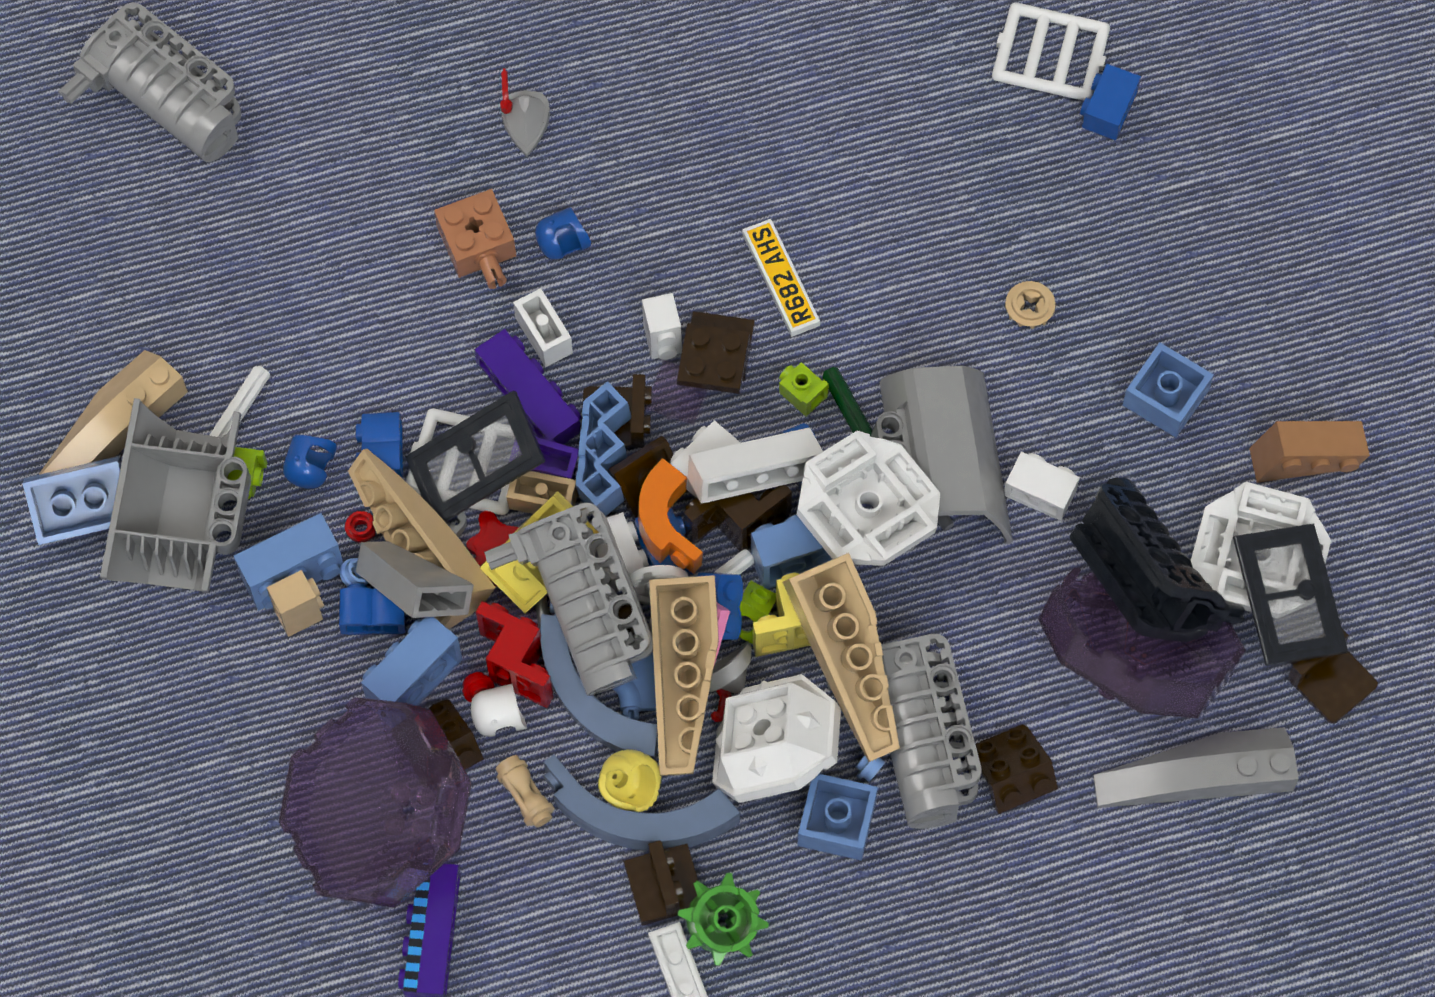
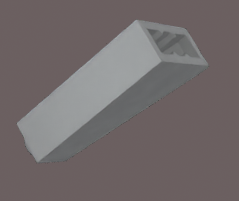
M389 541L361 542L356 573L411 618L468 615L474 587L471 582Z

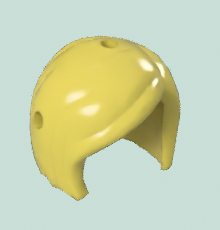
M622 750L612 754L605 760L599 774L598 787L603 798L614 807L627 811L642 812L652 807L657 800L662 776H660L657 761L649 755L638 750Z

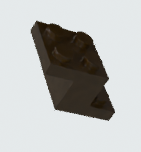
M693 311L691 323H687L677 385L740 394L742 381H745L755 320Z
M786 485L769 488L760 496V501L751 493L702 504L698 498H695L685 508V537L695 545L718 527L740 552L744 549L748 550L751 548V533L755 532L758 527L764 524L777 525L791 517L792 491Z

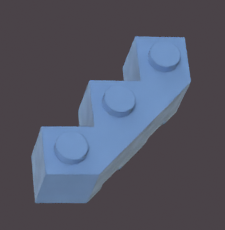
M608 381L583 401L578 472L576 473V488L579 499L583 503L594 504L605 516L624 502L621 486L610 475L608 469L627 458L625 444L614 432L631 419L628 402Z

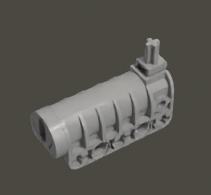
M132 2L122 6L88 39L81 50L80 59L73 64L76 75L58 91L67 103L70 102L72 104L88 88L97 93L102 87L107 91L114 87L205 162H213L222 157L239 138L235 125L241 119L242 113L240 105L234 97L235 86L233 79L138 3ZM129 14L133 16L138 14L140 22L144 25L140 27L138 22L133 19L129 21L127 16ZM159 30L163 32V37L160 38L153 31ZM181 49L183 55H181V54L178 52V50ZM196 66H205L207 68V72L204 73ZM225 84L227 90H225V89L222 88L221 86H223V85Z
M587 502L581 503L521 528L518 532L508 535L510 542L484 552L491 570L518 560L522 565L531 562L533 566L538 567L587 696L613 689L637 679L632 663L651 655L653 652L652 633L608 520L597 506ZM592 514L595 517L592 519V524L595 530H599V533L594 534L591 528H588L585 524L588 522V515ZM601 544H608L607 554L604 557L596 558V548ZM610 567L611 572L619 578L616 580V586L618 591L622 590V595H617L615 589L610 587L611 577L608 571H604V568ZM630 604L632 606V614L627 619H620L618 615L620 608ZM633 628L635 634L644 639L640 642L641 648L638 650L631 646V644L635 643L632 632L629 633L627 629Z
M929 634L881 645L883 651L882 659L885 675H887L888 693L890 704L893 707L900 747L891 752L890 755L907 824L911 828L927 829L956 822L959 806L967 805L976 799L978 782L981 777V764L950 644L944 636L939 634ZM931 643H936L938 648L943 647L940 650V654L927 652L930 649ZM937 675L938 682L934 683L933 678ZM826 680L827 687H828L829 690H831V688H830V686H829V684H828V682H827V680ZM949 695L950 699L946 703L944 696ZM953 736L954 742L949 744V738ZM965 756V761L963 763H961L960 758L953 760V757ZM966 770L969 771V773H963V775H958ZM971 788L967 796H963L961 791H959Z

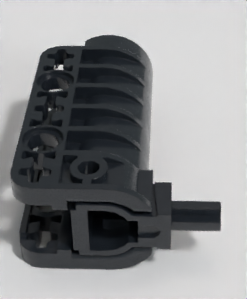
M1113 478L1101 486L1095 495L1096 500L1082 520L1084 524L1078 523L1070 533V540L1129 625L1137 633L1150 638L1188 642L1206 635L1208 629L1217 632L1224 622L1236 624L1244 621L1245 618L1242 615L1245 611L1244 607L1227 604L1218 591L1213 590L1200 573L1193 569L1190 559L1181 552L1177 541L1169 536L1166 526L1158 521L1157 514L1147 505L1146 499L1131 480L1127 478Z

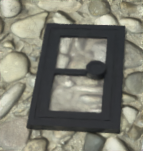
M514 390L405 456L421 497L445 522L545 462L517 392Z
M1314 523L1234 536L1233 541L1265 666L1347 653L1345 637Z

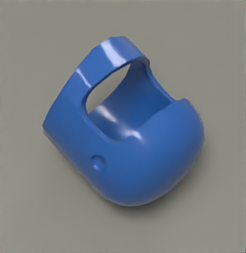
M571 207L541 219L536 225V241L542 253L549 259L560 260L573 251H583L591 246V240Z
M306 435L293 436L283 464L285 478L291 484L303 489H316L322 486L328 476L324 469L328 461L335 456L337 450L336 443L328 439ZM312 446H319L329 453L317 452L310 448Z

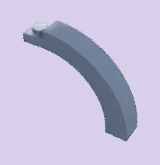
M550 601V613H555ZM541 614L540 634L544 664L548 675H550L553 689L568 714L586 733L606 747L616 752L629 749L638 750L656 760L658 750L657 724L625 717L605 706L594 695L587 696L582 681L572 663L570 650L556 614Z
M554 754L543 762L546 773L543 775L545 781L554 791L559 789L553 794L555 805L577 826L593 836L615 845L649 851V843L661 840L663 849L682 844H688V847L712 840L740 823V812L719 788L703 800L679 810L664 813H638L616 808L590 794L573 778Z

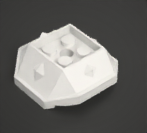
M857 430L806 462L796 515L832 559L849 553L854 565L884 566L936 532L940 491L901 444L870 437V434ZM861 504H869L874 509H866Z
M1244 482L1236 487L1234 491L1220 497L1205 507L1191 563L1193 569L1200 573L1213 590L1218 591L1227 604L1240 605L1246 611L1252 612L1233 541L1234 536L1314 523L1325 563L1331 539L1315 514V509L1309 498ZM1301 544L1255 551V553H1260L1266 558L1265 561H1258L1266 594L1297 589L1298 584L1302 580H1310ZM1296 596L1271 600L1268 603L1272 618L1279 619L1314 604L1316 600L1315 596L1310 600H1304Z
M802 674L771 682L763 680L761 684L743 688L739 695L726 698L723 721L717 728V737L715 739L716 748L712 783L717 789L719 788L738 803L801 789L811 782L823 769L827 770L837 763L841 716L840 706Z

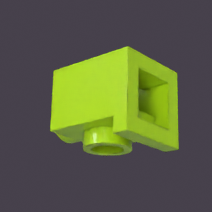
M802 362L797 367L788 366L779 377L781 380L779 382V393L805 417L828 397L829 383L825 380L822 381ZM802 381L805 385L801 386L798 383Z
M235 447L234 457L241 458L245 462L251 475L248 497L250 499L255 496L256 486L262 485L264 469L267 468L268 464L263 450ZM233 470L228 474L227 479L231 481L237 480L241 477L243 471Z

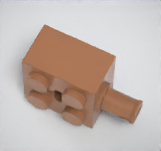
M489 189L435 209L437 229L458 277L460 278L482 270L489 289L497 288L495 285L496 280L499 287L503 286L507 279L499 263L516 257L514 238L493 190Z

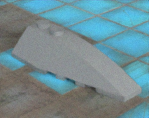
M1285 727L1217 733L1095 774L1093 779L1097 808L1292 792L1299 777L1293 744Z

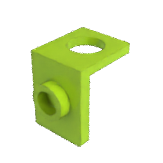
M750 580L739 606L741 616H747L753 622H757L761 617L769 615L776 602V593ZM741 629L739 637L753 644V629L750 631Z

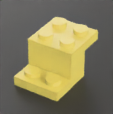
M557 491L515 532L531 523L573 506ZM589 522L585 523L594 534L599 533ZM518 560L491 570L486 561L480 567L525 614L547 594L538 567L533 566L531 562L522 565Z
M789 573L776 580V607L779 617L767 615L758 619L757 622H753V649L755 657L810 646L783 585L784 581L799 575V573Z

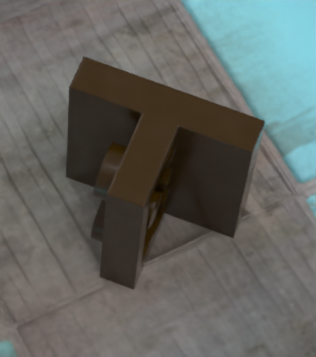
M663 436L658 437L608 469L611 476L621 486L625 505L634 521L638 517L639 497L646 477L662 458L671 463V458L674 455L668 441Z
M661 840L648 844L649 854L623 861L641 926L678 916V910L689 908L690 903L697 896L694 883L698 881L688 844L663 849Z

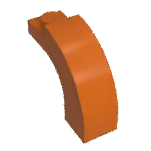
M662 458L650 471L641 488L638 507L639 531L648 551L658 562L661 563L670 555L671 560L676 566L682 569L687 568L694 574L702 566L703 552L673 528L667 515L673 504L686 492L687 477Z

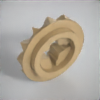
M1025 281L1015 285L1008 292L1005 309L1008 312L1009 319L1017 322L1019 327L1024 325L1034 329L1041 324L1045 326L1047 321L1053 317L1055 298L1045 285L1035 281ZM1026 300L1029 303L1038 302L1035 307L1036 312H1033L1030 308L1022 310Z

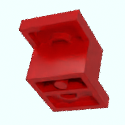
M481 601L476 610L480 635L495 642L486 657L489 677L499 686L512 684L514 693L548 708L553 699L551 678L546 669L536 664L542 654L540 628L527 617L522 616L519 619L510 615L509 611L500 604L492 603L489 605Z

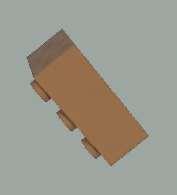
M1276 421L1249 448L1257 483L1338 471L1351 472L1357 470L1359 465L1370 456L1362 421Z

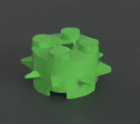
M726 873L719 886L708 888L699 881H696L694 887L697 896L690 903L689 908L678 910V916L686 920L687 929L691 935L686 947L691 949L700 946L702 949L711 952L714 965L718 966L721 965L727 952L738 950L748 958L751 957L753 954L749 943L756 936V930L768 928L769 925L768 922L758 917L759 909L755 901L760 895V891L756 889L746 892L744 889L735 887L732 873ZM718 913H727L726 927L725 925L718 924Z

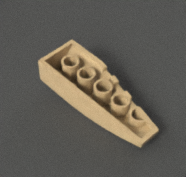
M144 350L98 390L39 475L115 457L125 448L134 398L141 399L142 403L149 410L160 417L188 393L183 377L161 356Z
M363 449L348 472L364 506L370 507L374 515L372 523L377 534L382 533L385 541H389L474 585L468 615L434 617L449 630L476 612L481 601L485 602L496 587L480 569L479 564L461 540L437 512L394 470L370 450Z
M844 554L784 581L783 585L816 659L868 762L899 749L893 707L890 704L888 693L887 675H885L882 659L883 651L876 626L878 624L876 613L850 554Z
M715 575L649 580L660 776L694 773L719 643Z

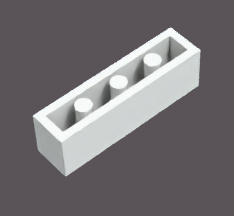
M805 428L689 454L687 477L702 504L802 481L806 462L822 453L823 450L812 430Z

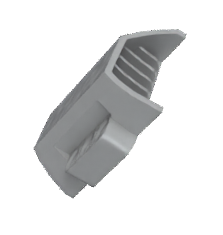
M967 366L921 367L902 370L880 380V389L884 412L878 417L871 437L885 439L902 445L940 491L938 516L985 515L1002 532L1004 544H1011L1013 538L984 372ZM882 428H889L894 434H887Z
M134 398L102 563L101 579L167 586L209 593L216 552L228 555L235 552L239 547L251 486V475L245 462L241 458L234 457L241 419L240 412H233L231 429L221 438L176 430L149 410L142 403L141 399ZM231 471H243L239 479L233 481L227 479ZM234 500L237 502L233 510H222V506L226 501ZM220 532H231V537L227 541H216V537Z

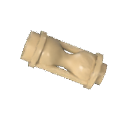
M517 755L508 757L499 763L495 769L498 773V781L503 783V786L510 791L520 807L527 826L534 825L538 828L545 825L552 819L551 813L555 809L554 806L540 793L533 782L525 760H520Z

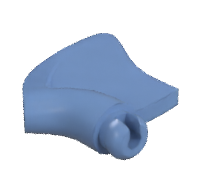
M653 652L645 659L632 663L637 679L613 688L618 694L620 711L623 712L622 715L638 720L640 718V711H656Z

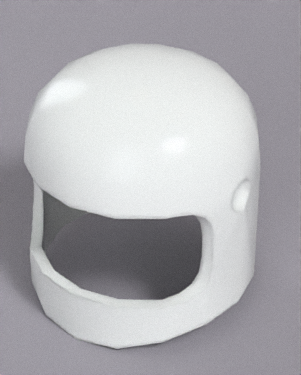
M512 684L487 689L473 697L471 717L475 728L480 734L493 737L496 736L495 732L498 729L509 726L515 727L516 731L527 729L525 719L517 705Z

